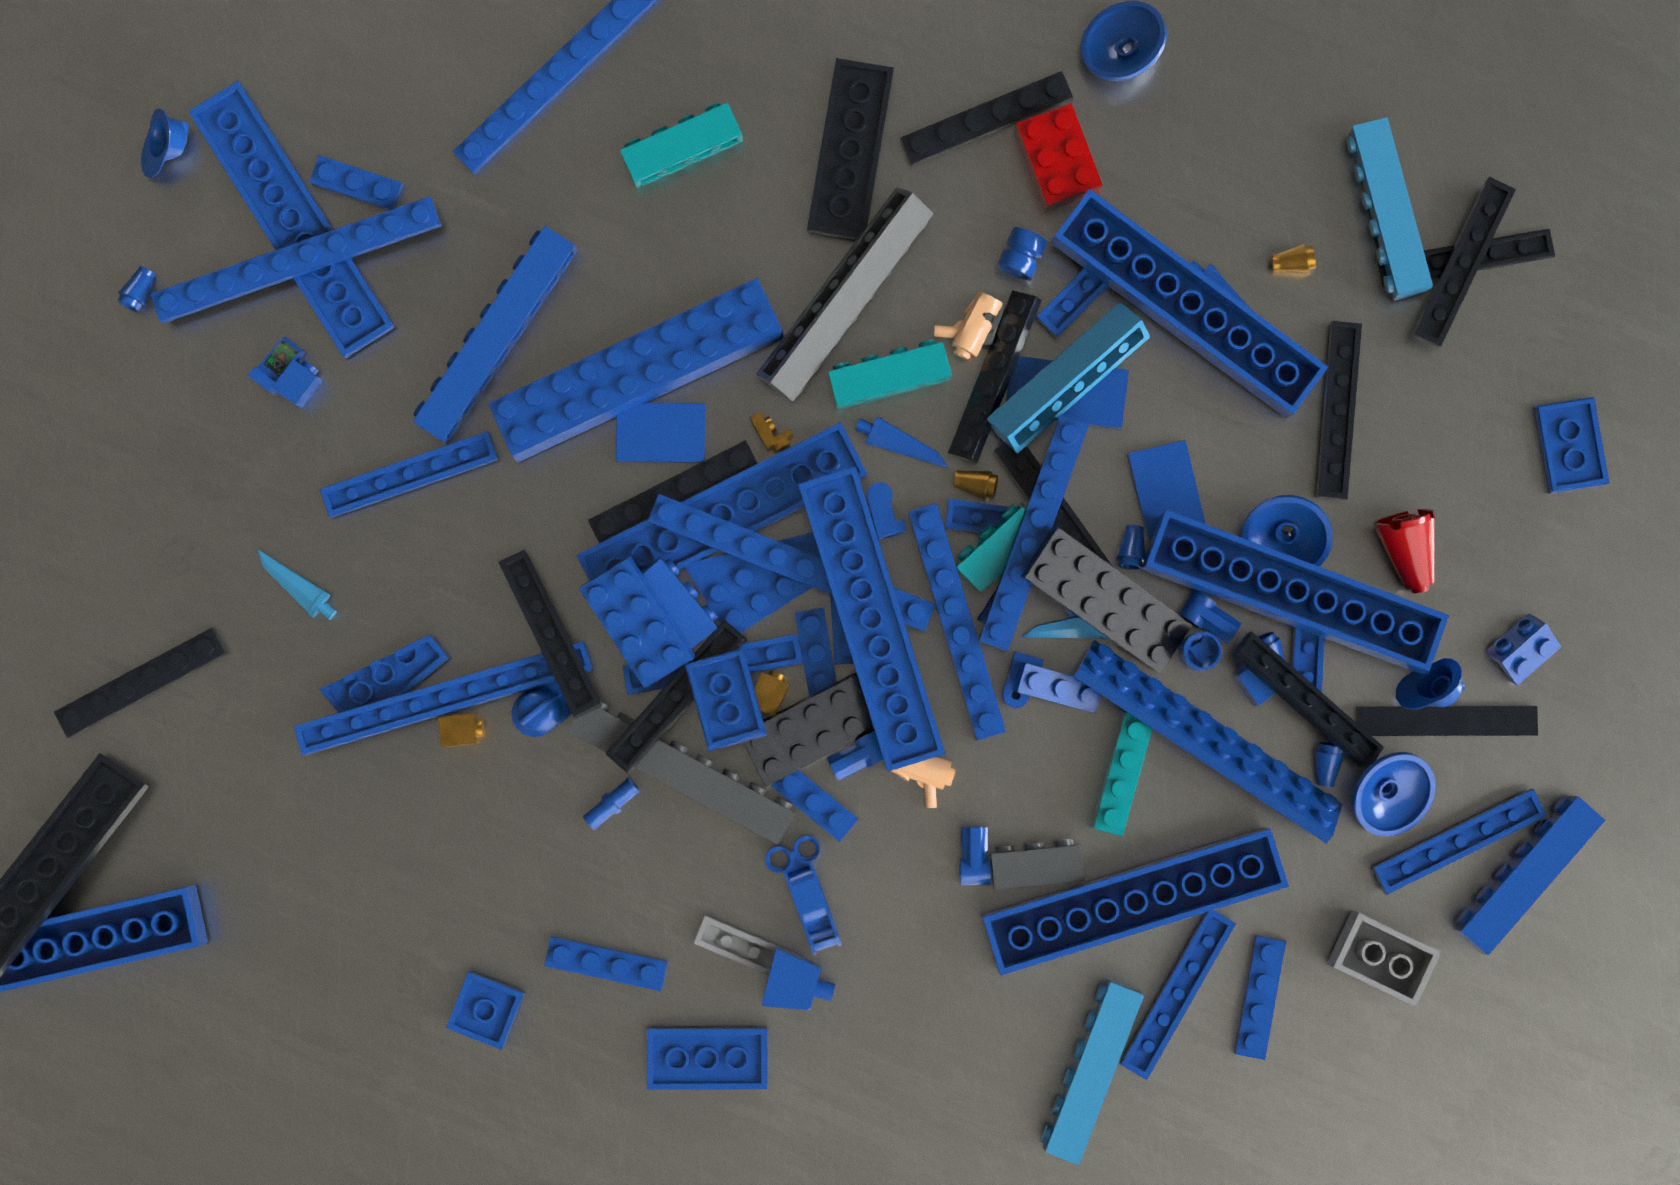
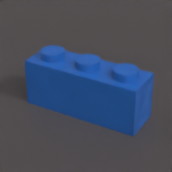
M659 556L641 571L691 649L718 628L717 623L714 621L718 616L708 604L702 607L697 601L696 597L699 593L689 581L683 584L678 578L677 574L680 573V570L670 558L664 561Z

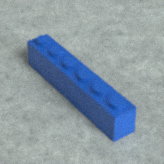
M1570 795L1568 798L1565 796L1560 799L1553 809L1556 812L1550 819H1544L1537 825L1534 830L1536 835L1530 842L1525 841L1515 851L1517 857L1510 865L1505 864L1498 870L1495 875L1497 880L1491 887H1484L1476 896L1477 903L1471 910L1469 908L1465 909L1457 918L1456 922L1458 925L1454 930L1480 953L1489 955L1606 821L1579 796Z

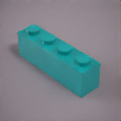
M718 102L705 108V112L698 116L691 114L681 118L678 124L671 128L663 126L654 130L651 133L652 136L644 140L636 138L627 142L624 145L625 148L621 149L620 152L636 188H639L743 142V136L728 102L722 105Z
M935 339L919 343V348L907 351V347H901L891 350L890 356L879 358L878 354L861 358L862 363L850 366V362H843L832 366L833 370L828 371V377L837 410L951 380L952 374L943 342L936 343Z
M1121 713L1090 825L1091 828L1122 837L1153 729L1130 713Z

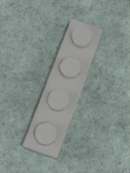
M705 915L693 942L698 946L768 976L776 948L780 947Z

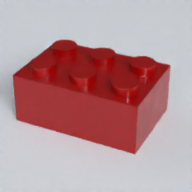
M1072 103L1016 123L1014 134L1044 213L1081 200L1089 189L1096 194L1100 192L1103 184Z

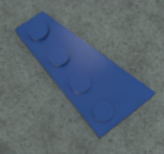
M427 635L395 651L393 654L379 659L319 690L336 711L341 713L409 693L450 657L431 635Z

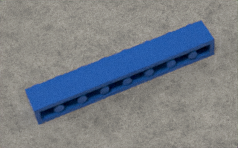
M544 226L542 231L537 230L529 241L531 247L525 256L521 254L512 267L515 271L509 280L504 279L496 290L498 296L492 304L488 303L483 308L479 316L482 320L476 328L472 327L463 339L465 345L459 353L455 352L450 357L446 365L448 370L443 377H437L430 388L432 394L428 400L420 402L414 411L415 419L413 422L445 444H448L578 251L573 243L547 226Z
M1060 415L981 632L979 638L981 643L1003 651H1008L1032 585L1021 575L1052 530L1089 427L1088 424Z
M935 503L908 511V519L975 740L978 741L1004 733L1006 729L938 505Z

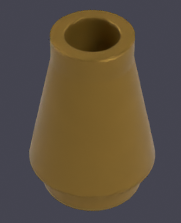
M1302 244L1272 255L1274 272L1309 273L1310 269H1316L1313 245L1306 246Z
M957 470L953 487L962 489L985 500L987 497L994 498L998 485V475L992 474V471Z

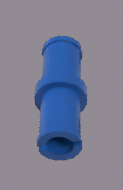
M627 777L610 794L605 793L601 797L602 800L587 814L583 815L584 820L593 830H596L613 813L618 814L621 811L620 807L636 793L640 792L639 788Z

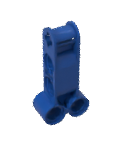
M805 834L797 838L793 850L781 844L772 846L767 851L765 862L768 869L772 872L784 873L809 945L815 956L817 951L836 944L840 947L842 943L812 863L819 856L820 843L813 835ZM809 840L814 843L816 850L813 855L803 856L800 854L798 846L802 841ZM778 850L783 851L788 859L787 863L780 867L773 865L770 859L771 854Z

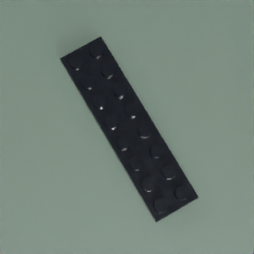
M101 753L98 754L0 879V977L149 788Z

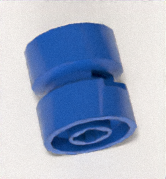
M1013 227L1007 240L1009 249L1003 250L997 267L1011 276L1031 281L1037 268L1035 259L1042 257L1048 241L1035 232L1021 227Z
M1197 632L1188 635L1178 647L1180 662L1191 671L1211 669L1219 663L1222 656L1220 641L1209 632Z

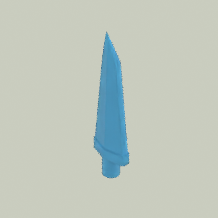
M257 549L264 569L307 611V614L314 618L320 612L328 620H331L336 615L337 611L326 603L330 597L329 593L321 590Z
M1079 617L1039 624L1022 636L1025 638L1108 639Z

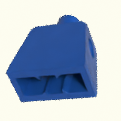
M777 947L762 1006L810 1010L814 997L827 1001L832 1000L835 984L819 980L820 965L786 949Z

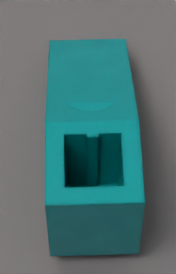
M1022 502L1017 507L1014 504L1009 506L1001 514L1003 519L995 527L992 524L987 526L979 534L980 541L973 547L968 544L957 555L959 560L956 562V567L980 593L994 582L1005 569L1026 511L1025 505Z

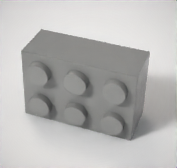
M1352 910L1328 959L1327 965L1416 1007L1441 952Z

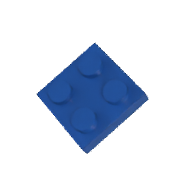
M468 971L446 1028L502 1050L525 992Z

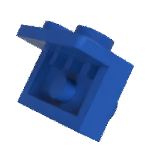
M1527 614L1506 634L1497 639L1486 650V653L1499 663L1510 682L1518 686L1558 651L1561 645L1547 623L1532 614Z

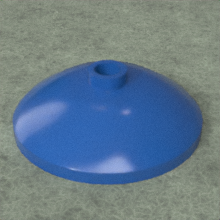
M1124 1L1107 7L1092 19L1084 31L1081 40V55L1084 63L1094 75L1110 81L1126 80L1143 73L1157 61L1163 52L1167 40L1165 21L1156 8L1141 1Z
M1279 495L1261 502L1249 513L1244 522L1242 538L1320 567L1331 551L1333 532L1329 518L1317 504L1300 496ZM1284 526H1291L1293 529L1287 532L1282 528Z
M1407 752L1388 754L1376 760L1363 772L1354 789L1352 806L1357 821L1367 831L1378 836H1395L1413 828L1424 818L1434 800L1436 781L1431 767L1419 756Z

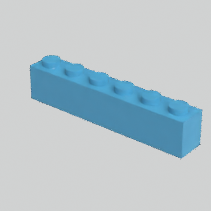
M1388 117L1354 125L1349 136L1346 137L1349 153H1354L1357 164H1354V173L1358 182L1362 181L1364 192L1361 193L1364 209H1369L1372 220H1369L1370 233L1372 237H1377L1379 248H1376L1377 259L1380 266H1385L1387 276H1384V285L1388 294L1392 293L1394 301L1427 293L1433 287Z
M1121 302L1118 303L987 418L996 435L1018 454L1058 419L1060 415L1066 412L1150 338L1142 319Z
M1108 979L1105 985L1100 984L1095 996V1001L1098 1002L1094 1013L1090 1012L1084 1024V1029L1087 1030L1084 1041H1078L1073 1053V1057L1077 1058L1073 1069H1067L1062 1085L1066 1088L1062 1098L1057 1096L1053 1104L1051 1114L1055 1115L1051 1126H1045L1040 1142L1044 1143L1043 1149L1046 1153L1076 1165L1080 1164L1144 995L1141 992Z

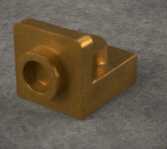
M758 412L750 416V421L767 452L771 449L778 452L791 444L789 439L793 438L791 429L774 437L773 433L777 430L769 415L764 418L762 413Z

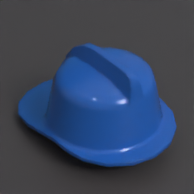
M161 108L156 109L152 114L150 128L141 153L142 171L148 178H153L160 172L165 160L174 159L182 155L187 143L188 123L168 117Z
M1443 658L1432 663L1430 672L1422 674L1414 671L1399 682L1396 688L1398 703L1406 709L1413 710L1429 705L1436 707L1452 705L1465 689V685L1461 680L1462 668L1457 661L1451 658Z
M557 682L524 691L515 700L511 710L512 721L515 727L522 734L530 737H540L549 733L572 714Z

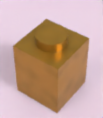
M771 669L768 674L761 673L754 688L760 711L771 716L777 713L789 687V684L784 682L786 676Z
M478 713L438 717L441 747L481 743V737L485 736L483 719H478Z

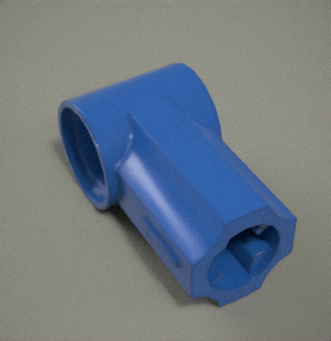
M1194 589L1178 614L1193 624L1194 627L1202 628L1215 635L1223 643L1228 644L1236 635L1242 623L1215 606L1216 603L1211 598Z
M875 731L854 741L853 745L827 757L838 780L844 779L864 767L869 768L884 760Z
M962 827V859H960L959 869L960 886L990 885L991 863L990 858H988V827Z

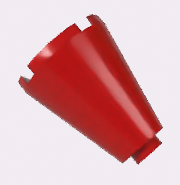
M1417 509L1418 515L1409 514L1408 511L1400 512L1379 519V523H1374L1375 530L1404 588L1411 590L1413 594L1430 590L1429 585L1434 583L1435 514L1432 509Z

